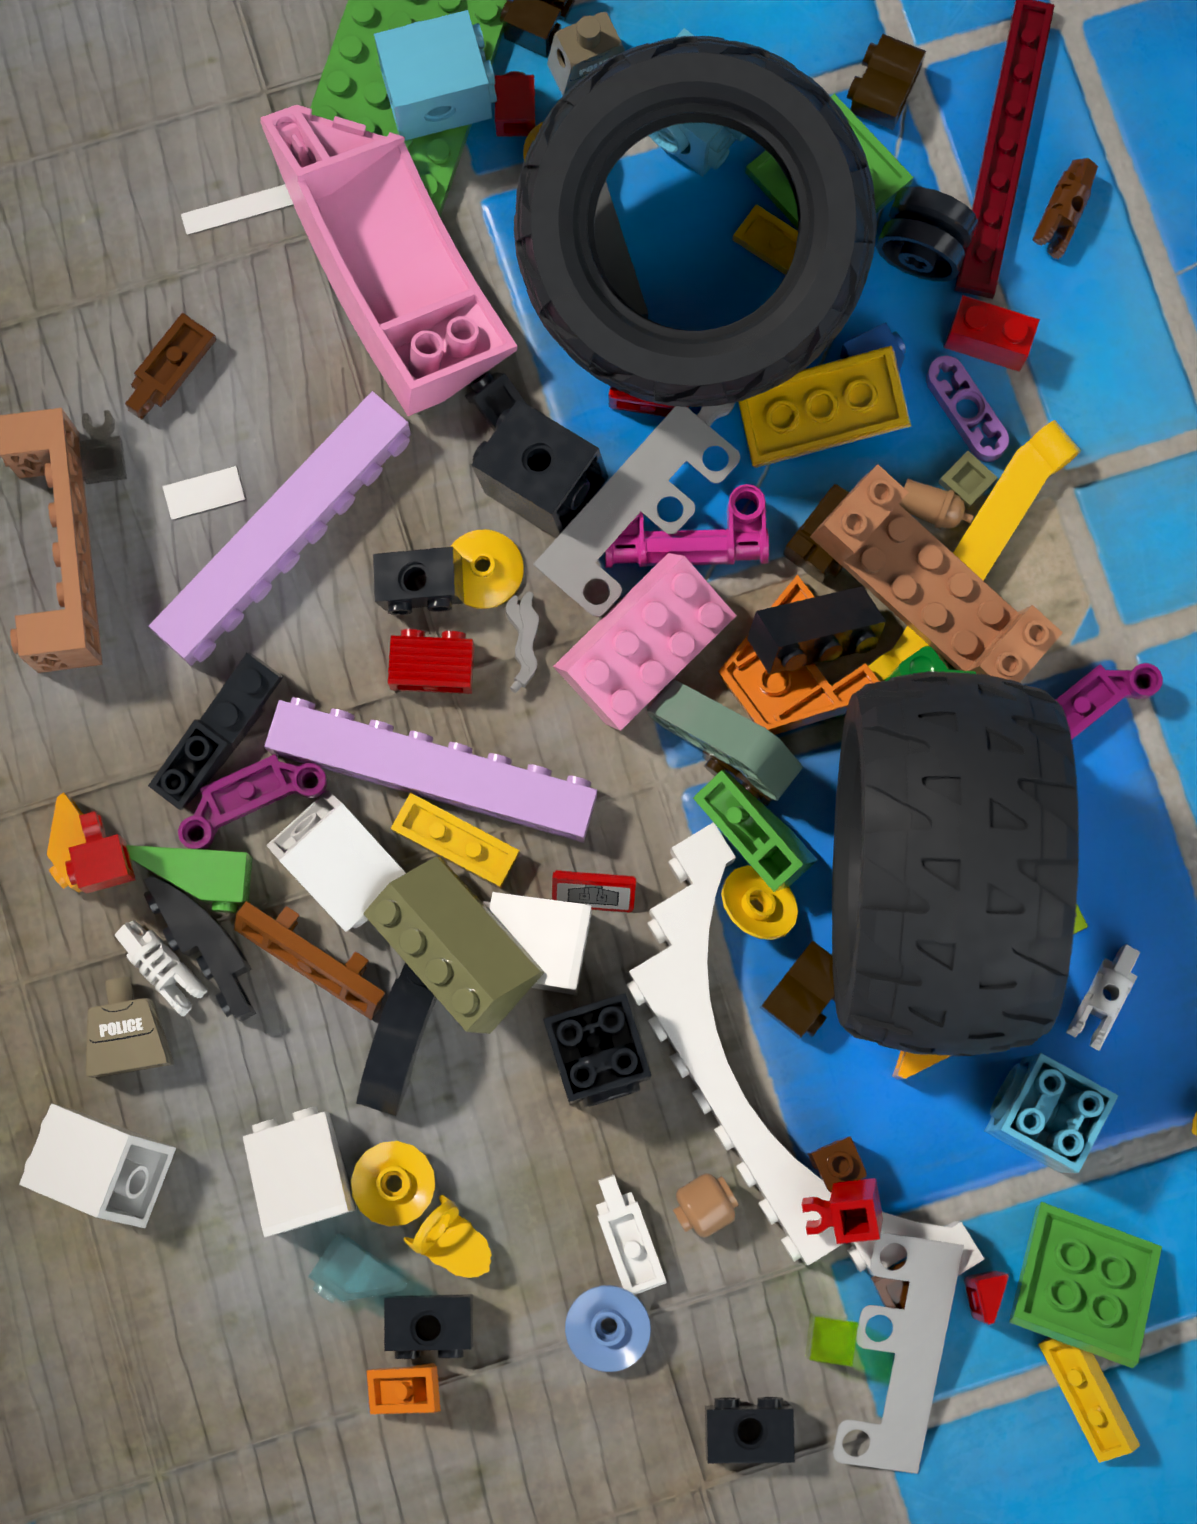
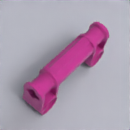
M749 484L740 485L734 489L728 502L727 529L682 530L674 534H668L664 531H644L643 513L640 512L605 551L606 568H612L615 563H638L640 567L656 566L668 553L683 555L692 565H734L735 561L760 560L761 564H768L769 538L768 528H766L764 494L759 488ZM740 499H750L755 503L757 510L753 514L744 515L738 512L735 503Z

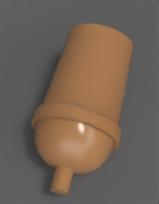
M907 479L904 488L909 493L901 500L899 505L909 514L935 525V528L941 529V527L953 528L961 520L969 523L972 522L974 516L964 512V501L960 496L954 494L955 491L950 489L946 491Z

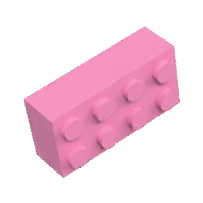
M668 553L553 667L606 725L621 731L737 615L685 556Z

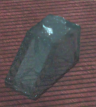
M344 1233L336 1235L308 1276V1278L315 1282L312 1289L331 1303L336 1298L345 1302L403 1291L411 1282Z

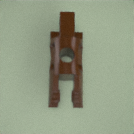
M1089 158L1073 160L1067 171H1064L1032 240L1041 246L1050 240L1051 243L1048 245L1047 252L1054 259H1059L1064 255L1091 195V187L1098 166Z

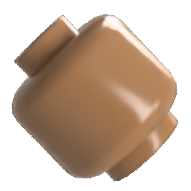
M706 1173L677 1190L676 1199L680 1206L673 1209V1212L685 1232L693 1228L698 1236L706 1238L734 1221V1209L739 1204L722 1176L716 1179L713 1175Z

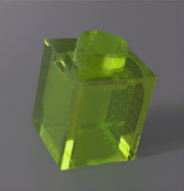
M810 1313L805 1357L811 1361L853 1367L858 1322L853 1319Z

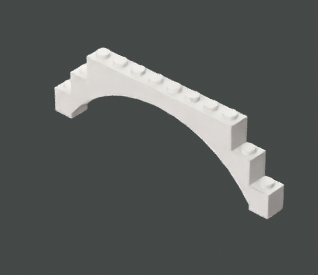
M713 822L671 848L670 854L673 859L668 861V864L678 881L682 883L687 880L690 886L650 909L649 914L652 920L647 925L658 943L661 944L666 941L669 947L630 970L628 975L632 981L626 984L638 1006L643 1003L647 1004L654 1016L648 1022L659 1041L662 1042L668 1039L676 1052L670 1056V1059L681 1077L684 1078L690 1075L698 1088L692 1092V1095L702 1112L707 1114L711 1111L720 1126L715 1128L714 1131L726 1151L731 1148L735 1149L742 1161L736 1168L749 1188L755 1184L764 1197V1200L758 1204L771 1225L778 1221L787 1236L781 1239L786 1251L794 1262L801 1258L803 1263L808 1266L842 1245L836 1243L834 1227H829L824 1232L815 1235H807L806 1232L807 1220H818L821 1216L815 1211L803 1213V1198L818 1197L830 1201L831 1192L827 1191L823 1180L795 1159L770 1133L750 1106L727 1062L716 1030L709 994L707 966L709 927L715 896L724 869L734 863L736 857ZM882 1212L881 1234L890 1233L964 1245L958 1276L984 1260L981 1252L960 1221H954L945 1227L919 1223ZM875 1240L852 1242V1247L847 1249V1253L859 1272L867 1269L870 1275L875 1276L870 1269ZM898 1243L886 1245L880 1253V1262L883 1267L887 1269L906 1257V1249Z

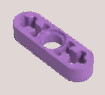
M952 356L938 357L931 363L926 375L928 388L972 454L984 462H992L999 459L1009 442L1006 429L961 362ZM939 369H942L945 373L949 371L954 373L951 384L956 391L961 386L965 389L958 391L952 399H949L947 396H950L953 389L948 381L942 380L939 382L936 379L940 372ZM963 399L971 400L977 405L978 414L973 418H963L958 414L956 404ZM982 419L987 421L981 428L988 438L995 436L998 439L994 446L995 450L991 446L983 448L980 445L984 436L978 427L973 432L970 431Z

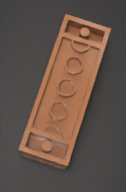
M62 408L0 415V456L5 466L10 467L19 479L45 475L48 487L53 488L54 502L49 503L48 510L52 527H57L58 542L52 544L55 565L56 567H61L62 582H57L56 592L60 607H65L62 610L15 615L16 629H11L10 631L13 652L15 654L18 653L19 657L37 673L103 665L79 431Z
M877 464L858 482L810 538L929 646L938 651L956 670L976 671V674L1000 677L1020 683L1063 632L1033 605L1019 612L1011 607L899 505L909 492Z

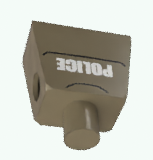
M600 12L593 16H584L577 23L563 28L554 34L547 65L562 96L597 66L625 51L607 12Z
M130 977L106 980L108 1004L88 1008L86 1077L100 1078L174 1065L154 1001L149 998L133 1000Z

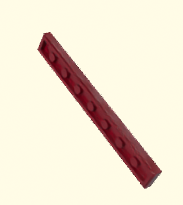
M1015 0L971 208L979 223L969 247L964 248L966 255L957 275L954 291L993 299L995 296L1055 4L1036 0Z

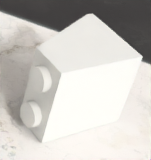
M328 790L266 845L345 932L351 927L358 928L368 920L363 914L390 882L406 874L344 804Z
M493 892L491 902L483 901V905L545 972L531 988L577 996L592 906Z
M51 1103L48 1113L41 1123L40 1133L31 1156L26 1161L19 1185L96 1218L146 1228L176 1148L82 1112Z
M317 1106L292 1113L294 1121L278 1125L276 1118L252 1125V1134L243 1136L264 1237L284 1233L357 1210L330 1112L324 1111L319 1113Z

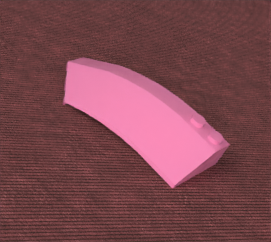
M294 105L261 117L260 123L295 210L324 272L355 331L407 416L444 402L517 351V344L478 286L446 230L404 143L405 137L390 132L388 136L366 131V125L336 116L333 121L312 115V109L300 105Z

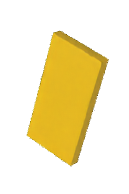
M892 346L804 369L788 381L764 393L738 401L752 465L755 468L911 426Z

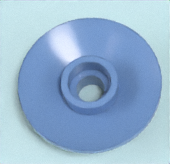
M601 1285L583 1292L573 1302L567 1314L565 1333L571 1351L584 1365L602 1372H615L630 1367L644 1354L650 1340L651 1323L644 1304L636 1295L622 1287ZM606 1318L614 1319L617 1323V1329L612 1332L606 1331L602 1327V1321Z

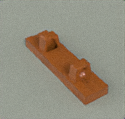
M247 901L236 913L234 925L236 932L368 1019L372 1020L381 1008L386 992L361 977L367 969L366 965L369 962L367 958L358 952H354L347 963L343 965L293 932L298 925L297 919L300 916L294 910L286 906L274 920Z

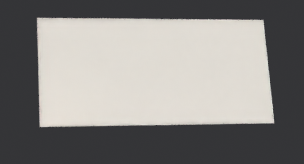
M236 466L162 486L171 520L245 500Z

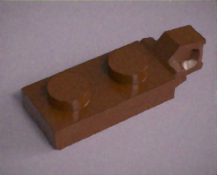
M181 313L134 372L135 379L131 386L135 391L125 402L128 411L142 420L155 404L162 407L166 400L169 401L217 340L215 334L186 314Z

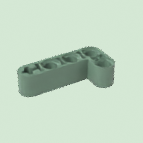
M672 679L664 687L646 711L655 722L666 730L739 770L755 788L775 801L780 799L803 768L785 744L769 730L675 679Z

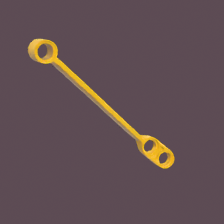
M1056 420L1044 426L1016 451L953 552L956 557L983 581L1047 478L1064 468L1081 452L1080 448ZM907 626L894 648L880 656L868 667L880 682L884 681L902 661L929 645Z

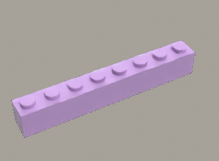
M372 391L149 625L150 629L188 665L192 666L197 660L202 662L208 658L216 647L214 642L224 631L229 633L234 630L244 618L242 612L253 601L258 603L269 593L272 588L270 583L280 572L285 574L290 571L300 558L298 553L308 543L314 544L324 535L328 528L327 522L336 513L342 515L350 508L355 500L354 494L363 484L369 486L379 477L383 470L381 465L391 455L397 457L404 451L410 442L408 437L411 435L408 422Z
M292 697L290 703L282 700L278 701L264 746L272 755L276 754L279 757L304 764L314 763L325 770L406 793L411 792L417 796L584 843L597 799V789L590 788L592 782L586 779L569 775L566 781L551 777V770L533 764H528L527 770L511 765L512 759L494 753H489L487 758L473 755L471 747L460 743L449 742L448 747L432 743L433 737L417 731H410L408 736L393 732L394 726L378 720H370L369 725L353 721L355 716L343 710L332 708L330 714L314 710L315 704L304 699Z

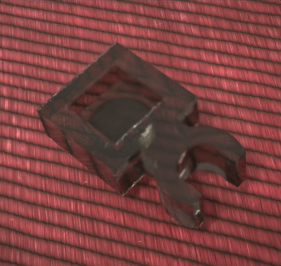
M109 410L104 411L105 422L100 427L92 426V419L88 413L82 415L83 428L91 438V440L79 441L83 479L87 485L127 479L122 439L120 436L110 437L115 429V420Z

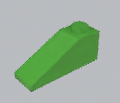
M721 770L693 797L773 892L791 886L818 861L786 824L725 770Z
M127 845L132 861L204 903L212 904L211 911L236 913L237 906H243L246 901L249 903L252 857L247 852Z

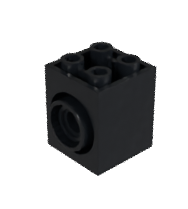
M519 399L511 409H506L500 415L496 424V431L488 442L483 441L477 447L473 455V463L471 464L486 495L555 538L563 532L609 478L597 446Z
M626 993L543 1019L570 1105L582 1101L584 1108L638 1092L640 1091L639 1083L650 1080L652 1077Z

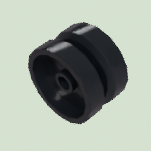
M905 187L899 190L889 212L891 220L884 224L876 244L879 255L895 268L920 279L935 282H948L955 279L966 255L964 248L969 247L979 223L975 213L956 198L934 189Z

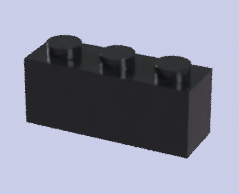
M861 586L758 610L755 613L747 639L770 675L782 671H794L802 666L814 663L831 662L839 657L855 653L863 654L876 649L886 620L865 588Z

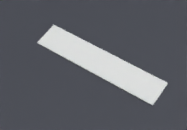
M284 184L181 214L186 234L188 235L293 205V202Z

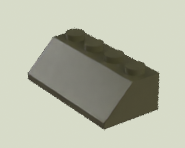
M438 856L390 882L363 913L466 1032L491 1034L545 973L445 861Z

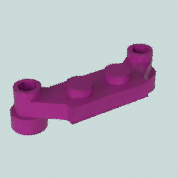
M1149 663L1139 664L1132 670H1105L1099 664L1056 699L1066 715L1071 738L1074 739L1123 698L1146 699L1153 696L1161 688L1163 677L1160 670ZM1136 680H1141L1145 685V689L1140 688Z
M276 754L200 788L203 797L194 815L181 822L178 829L179 840L188 849L205 850L212 845L216 832L224 825L294 793L306 798L321 796L327 787V776L323 769L314 763L296 766L280 762ZM311 778H317V786L307 789L306 782ZM204 830V837L200 841L194 842L193 836L195 832Z

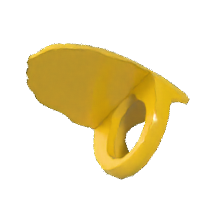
M440 1195L441 1205L426 1218L414 1239L404 1237L405 1243L416 1253L427 1256L434 1264L443 1267L456 1276L477 1278L488 1273L492 1254L487 1239L473 1228L471 1222L459 1215V1209L455 1202L444 1195Z

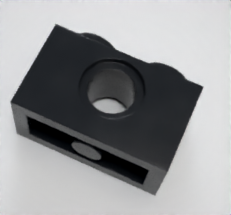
M453 546L373 554L375 602L385 611L388 610V614L407 615L412 613V608L427 607L429 611L443 612L451 610L454 604H464L462 556ZM419 575H426L427 581L425 586L418 591H411V584L414 578Z
M473 1294L387 1296L384 1298V1351H395V1359L421 1358V1351L438 1350V1358L464 1357L463 1350L472 1349ZM432 1315L439 1320L441 1330L436 1338L427 1339L419 1333L417 1324L420 1317Z
M736 1397L714 1398V1405H705L707 1463H795L793 1407L790 1404L783 1405L782 1397H758L757 1405H740V1398ZM746 1418H755L761 1424L760 1434L754 1440L746 1441L738 1436V1426Z

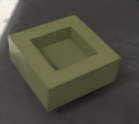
M967 451L941 477L939 484L947 491L949 489L955 491L954 494L960 496L964 501L965 508L968 510L993 485L998 477Z

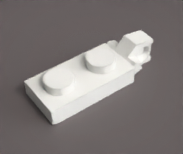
M615 1175L598 1180L605 1202L596 1205L599 1213L597 1216L623 1288L636 1295L666 1284V1279L639 1204L634 1200L632 1192L621 1195Z

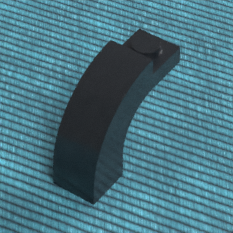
M406 962L399 978H396L379 1020L356 1101L357 1104L393 1116H397L409 1087L417 1051L437 1000L435 995Z

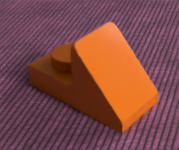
M434 1363L411 1367L366 1370L370 1414L434 1413L441 1411L437 1366Z

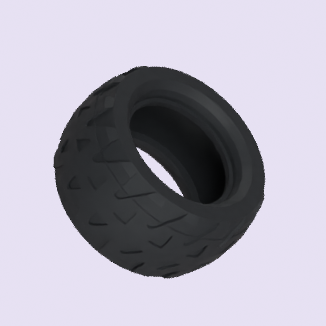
M681 36L633 47L606 60L593 69L584 79H580L551 109L542 123L535 141L533 140L526 154L518 181L516 212L514 215V238L519 269L523 276L530 301L553 339L558 342L579 366L598 380L636 398L668 406L706 407L742 401L788 381L809 366L835 339L854 311L870 271L877 231L873 179L866 155L840 107L817 82L795 68V65L784 58L758 46L744 42L724 40V38L713 36ZM685 123H709L728 127L741 132L761 145L775 159L788 179L793 191L798 215V237L794 257L784 280L775 293L762 306L743 319L730 325L703 331H687L666 327L647 319L631 308L618 295L606 277L599 260L595 241V214L599 195L609 173L618 160L632 146L648 135L670 126Z
M928 671L892 677L887 681L865 684L856 693L852 694L847 707L843 728L836 794L832 875V958L838 1020L840 1025L854 1038L876 1042L879 1046L913 1054L973 1056L1032 1045L1054 1026L1066 989L1073 946L1078 887L1079 817L1076 767L1070 728L1063 708L1045 690L985 674Z

